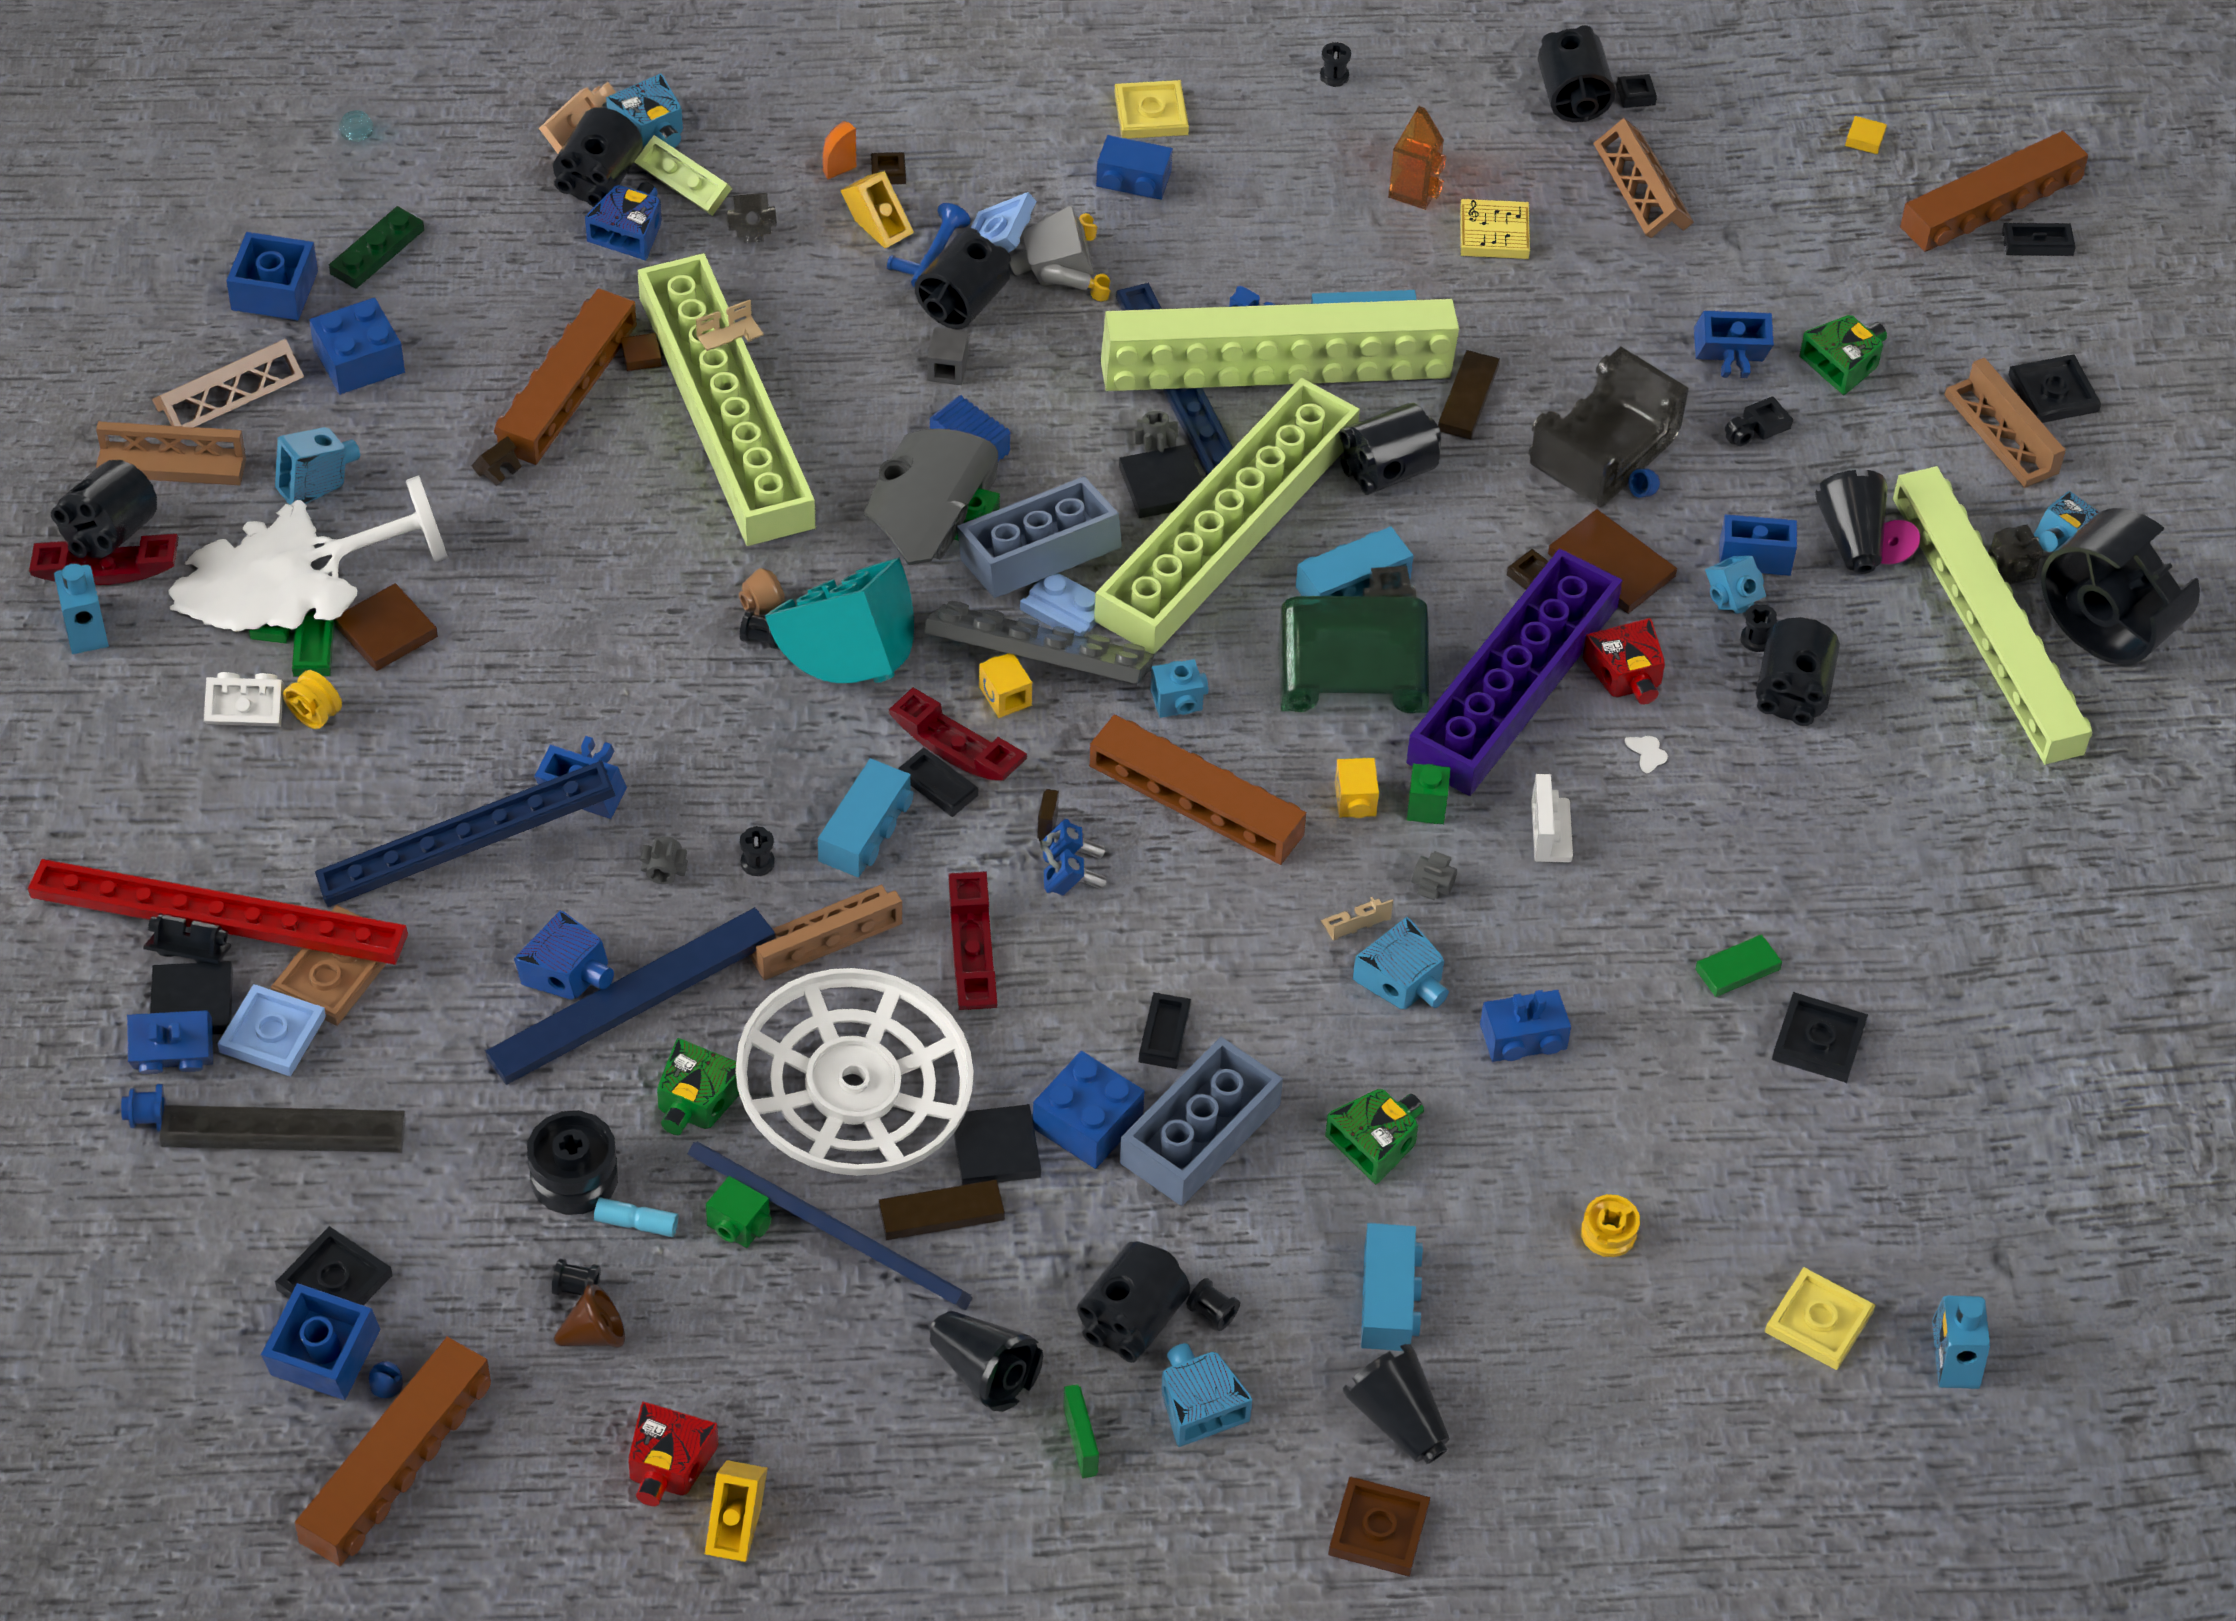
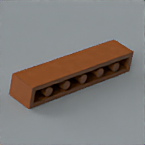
M2064 131L2058 132L1906 202L1900 228L1924 252L1937 246H1943L1950 240L1963 234H1969L1988 222L1999 220L2003 215L2016 209H2023L2033 201L2042 197H2048L2055 191L2068 185L2076 184L2084 176L2088 154Z
M598 288L590 299H586L583 302L579 315L573 323L569 322L563 336L557 345L551 346L546 360L539 369L536 368L532 372L529 383L524 390L515 395L512 406L505 416L501 415L497 420L494 430L495 435H497V442L508 436L517 447L514 452L518 459L534 465L538 464L620 350L621 338L629 337L637 326L635 301Z
M1114 714L1090 743L1089 767L1279 865H1282L1304 836L1307 812L1301 810L1297 805L1285 802L1268 793L1264 788L1254 786L1240 779L1231 771L1221 769L1205 761L1198 754L1190 753L1172 744L1168 739L1152 734L1133 721L1125 720Z
M447 1336L297 1518L295 1527L299 1543L339 1567L349 1555L354 1556L357 1554L365 1541V1535L374 1524H380L386 1518L390 1511L391 1503L399 1493H405L412 1486L416 1478V1472L425 1461L429 1462L437 1455L441 1447V1441L450 1430L454 1431L462 1424L467 1409L475 1399L480 1400L487 1393L491 1384L488 1359Z

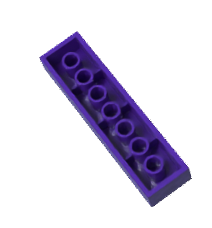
M1559 548L1410 734L1406 763L1412 767L1413 763L1450 767L1449 786L1471 796L1583 653L1586 634L1600 631L1616 611L1622 579Z

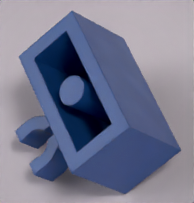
M1703 311L1694 326L1695 358L1702 360H1724L1721 366V377L1723 378L1729 377L1731 374L1730 365L1733 361H1736V365L1741 371L1740 378H1748L1751 373L1749 361L1763 362L1774 346L1772 313Z
M585 736L582 742V754L550 744L534 776L538 785L602 760L616 796L582 810L612 819L627 789L619 768L607 763L614 753L612 744L605 742L602 750L595 753L593 758L591 752L595 747V742L593 738Z
M1538 990L1534 994L1522 996L1520 993L1514 994L1511 998L1483 1002L1480 1027L1492 1062L1502 1060L1515 1061L1525 1056L1537 1054L1551 1055L1560 1050L1567 1049L1571 1025L1559 990L1546 992Z
M207 1010L127 1015L128 1062L133 1069H139V1073L158 1074L163 1072V1067L179 1066V1071L196 1072L203 1070V1065L213 1064L212 1017Z

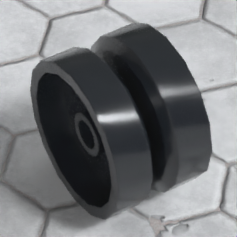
M580 1110L561 1111L546 1117L533 1129L527 1141V1158L530 1169L531 1188L539 1202L549 1210L572 1215L585 1214L595 1210L596 1203L600 1197L606 1199L612 1197L618 1184V1166L615 1137L608 1124L596 1115Z

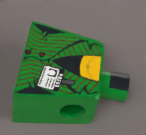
M1847 315L1805 331L1799 357L1844 396L1877 368L1883 349L1882 342L1887 339V332L1879 322L1865 327L1854 316Z
M677 1038L657 1088L658 1108L663 1113H666L661 1121V1126L673 1135H681L688 1123L703 1129L711 1128L740 1096L735 1071L736 1061Z
M1376 1089L1328 1113L1325 1136L1376 1185L1416 1144L1418 1123L1415 1119L1424 1113V1107L1414 1094H1408L1396 1102L1385 1090Z

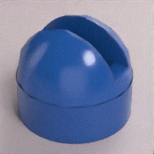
M1636 469L1629 477V489L1636 497H1650L1656 494L1660 487L1659 476L1650 469Z
M382 1361L373 1366L369 1374V1385L372 1393L380 1398H390L401 1391L403 1379L397 1365L392 1362Z

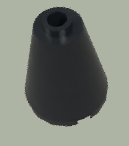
M1856 470L1834 474L1824 479L1820 483L1821 490H1816L1815 492L1817 503L1846 567L1858 574L1874 571L1876 566L1882 561L1888 487L1884 476L1871 470H1867L1868 476H1857Z
M948 1311L939 1315L930 1327L931 1345L978 1399L992 1411L1003 1412L1014 1407L1020 1402L1015 1397L1021 1390L1025 1388L1030 1391L1034 1386L1041 1371L1044 1356L1043 1350L1037 1347L1036 1343L1039 1342L1030 1335L955 1311Z
M1404 1344L1400 1346L1404 1352L1397 1357H1394L1391 1351L1383 1354L1354 1375L1352 1379L1356 1385L1353 1388L1345 1385L1343 1392L1359 1410L1415 1462L1424 1459L1429 1464L1447 1451L1445 1444L1450 1438L1417 1354L1411 1344Z

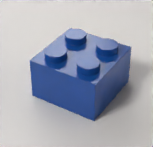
M246 232L226 280L231 310L299 320L318 273L314 242Z
M375 297L309 319L313 348L339 395L405 373L402 344Z
M1081 1050L1034 1100V1130L1096 1169L1121 1142V1137L1143 1115L1145 1090Z
M297 1283L261 1356L272 1376L345 1401L381 1329L372 1308Z

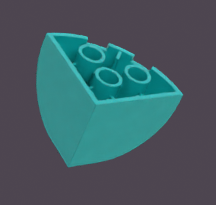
M900 557L856 570L855 574L844 578L841 581L842 584L836 585L834 579L807 590L808 594L796 600L797 604H795L794 599H789L765 615L771 634L783 654L805 673L832 683H854L872 678L875 683L891 679L895 676L894 672L908 658L913 645V604Z

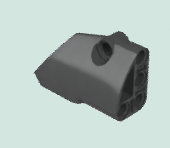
M925 429L908 433L904 436L891 459L883 462L880 466L879 478L865 509L864 516L875 522L886 533L908 565L931 562L933 558L940 560L958 534L957 526L964 523L968 511V503L978 488L990 490L995 482L998 468V450L990 441L957 430Z

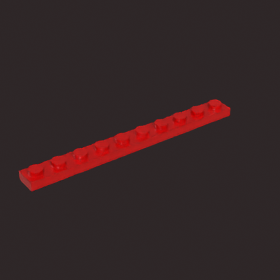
M41 859L28 887L30 898L148 920L152 916L158 917L159 914H165L186 919V927H191L193 921L220 925L222 930L228 931L230 935L396 965L408 936L407 927L403 924Z

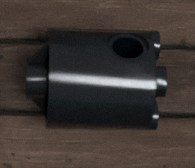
M1587 25L1565 29L1557 33L1551 32L1543 36L1541 40L1542 46L1538 53V63L1553 113L1561 120L1572 123L1587 122L1605 113L1615 100L1616 90L1599 36Z
M600 107L586 111L553 163V171L556 177L554 181L555 187L561 193L571 194L577 199L595 207L615 186L621 184L643 148V140L638 128L629 118L612 109Z
M973 228L966 229L963 233L957 235L917 278L915 294L919 304L937 323L952 329L967 327L1010 279V268L1008 265L1011 261L1010 254L1005 248L995 246L987 238L981 236L977 230Z
M1415 403L1401 405L1342 428L1339 431L1345 454L1340 460L1342 469L1346 476H1354L1365 495L1375 493L1433 470L1439 464L1441 448L1439 427Z
M108 460L59 500L57 505L51 510V518L57 524L60 534L68 543L69 551L78 558H84L85 556L103 558L116 550L154 516L157 510V495L147 476L136 466L123 460Z
M1796 617L1776 622L1769 629L1756 689L1757 708L1762 713L1773 714L1782 719L1792 720L1800 726H1808L1813 723L1815 717L1820 716L1828 708L1840 643L1837 635L1827 625L1817 620Z
M1140 1241L1127 1243L1078 1303V1315L1085 1326V1329L1082 1331L1084 1338L1095 1347L1106 1346L1118 1353L1127 1362H1136L1190 1295L1189 1281L1179 1267L1175 1257L1162 1248Z

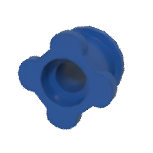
M156 1084V1092H136V1089L131 1088L129 1096H123L121 1100L122 1120H129L130 1128H136V1124H157V1131H164L166 1098L164 1096L163 1084Z

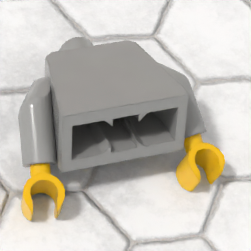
M1072 206L1066 207L1057 213H1048L1037 224L1025 229L1023 238L1026 250L1010 256V264L1016 276L1032 270L1041 285H1066L1084 291L1087 288H1091L1090 294L1092 298L1100 302L1108 300L1111 291L1109 289L1110 279L1106 274H1098L1094 279L1090 276L1094 271L1087 241L1095 239L1098 227L1093 224L1094 219L1090 214L1085 213L1078 218Z

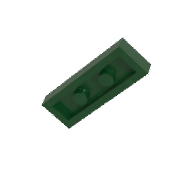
M396 206L329 264L330 275L357 289L424 231L423 220Z

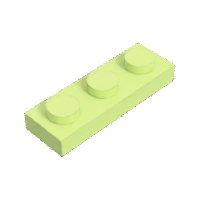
M653 135L634 162L641 169L711 216L714 215L732 190L726 182L655 135Z

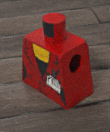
M1651 618L1586 634L1582 658L1611 696L1618 698L1634 693L1638 702L1642 705L1649 704L1658 697L1659 693L1656 687L1662 683L1665 660Z
M643 1401L640 1406L628 1461L630 1479L640 1483L636 1498L645 1505L658 1506L665 1491L680 1496L688 1494L719 1445L717 1423Z

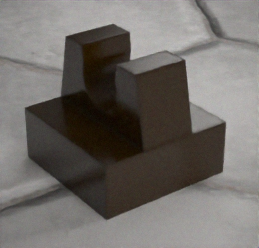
M508 436L481 454L471 465L479 477L485 475L496 486L505 479L504 474L500 471V466L506 467L512 475L522 467L514 452L517 447Z

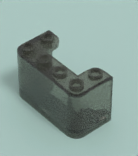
M1621 346L1610 356L1606 355L1600 360L1596 368L1598 377L1593 392L1587 398L1579 399L1572 411L1564 419L1560 418V415L1555 411H1549L1546 414L1542 413L1537 417L1532 426L1534 435L1528 452L1532 466L1599 508L1605 506L1628 485L1629 477L1634 470L1645 469L1674 441L1682 426L1689 390L1687 386Z

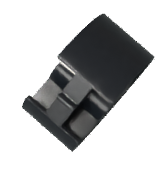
M2111 508L2096 514L2046 559L2041 573V587L2046 605L2063 632L2075 644L2094 657L2121 665L2142 661L2193 615L2200 597L2198 578L2192 579L2180 589L2168 571L2173 567L2172 564H2164L2150 544L2164 530V527L2148 516L2133 510Z

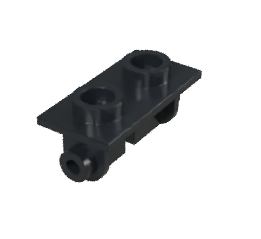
M159 914L158 917L152 916L150 918L148 930L154 932V934L143 946V949L155 951L161 956H180L194 959L197 963L210 962L218 964L231 948V944L226 943L228 931L222 930L220 925L193 921L191 923V932L188 933L186 932V919L165 914Z

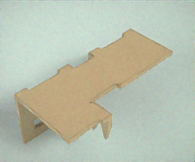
M750 299L726 309L728 327L720 329L719 318H721V313L719 311L696 319L697 337L706 351L730 343L742 336H745L747 341L750 342L752 339L764 335L751 316ZM745 306V308L734 311L737 308ZM746 316V319L734 323V320ZM713 318L712 320L702 323V321ZM714 328L713 331L702 334V332Z
M1370 897L1372 901L1355 907L1354 911L1357 917L1351 919L1348 912L1344 911L1325 918L1321 922L1334 941L1347 934L1356 933L1358 929L1363 927L1369 928L1374 924L1390 920L1393 899L1381 903L1379 899L1374 900L1373 897ZM1369 907L1374 908L1373 910L1367 912L1364 911V909H1367ZM1340 918L1343 920L1332 925L1329 923Z

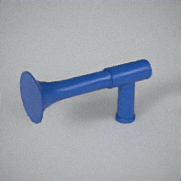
M943 203L938 206L937 212L942 219V224L920 264L890 255L887 269L914 275L911 284L915 287L917 278L944 250L956 228H965L970 224L969 214L960 206L953 203Z

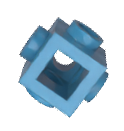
M1732 556L1705 569L1711 586V598L1717 604L1719 610H1734L1735 614L1743 613L1750 606L1755 605V601L1766 597L1763 587L1764 579L1762 573L1756 567L1753 556Z
M1195 659L1173 661L1168 664L1152 666L1150 690L1159 718L1179 714L1187 715L1192 712L1202 711L1203 695L1208 694L1209 688L1206 674L1199 673Z

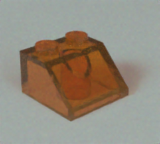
M1418 106L1393 149L1388 198L1426 210L1432 198L1437 199L1441 193L1444 180L1440 179V174L1446 163V155L1442 154L1444 139L1424 107Z

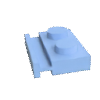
M1059 573L1039 580L1030 590L1028 597L1020 601L1021 611L1051 627L1070 628L1075 631L1074 635L1083 637L1087 631L1090 632L1097 624L1094 618L1095 592Z

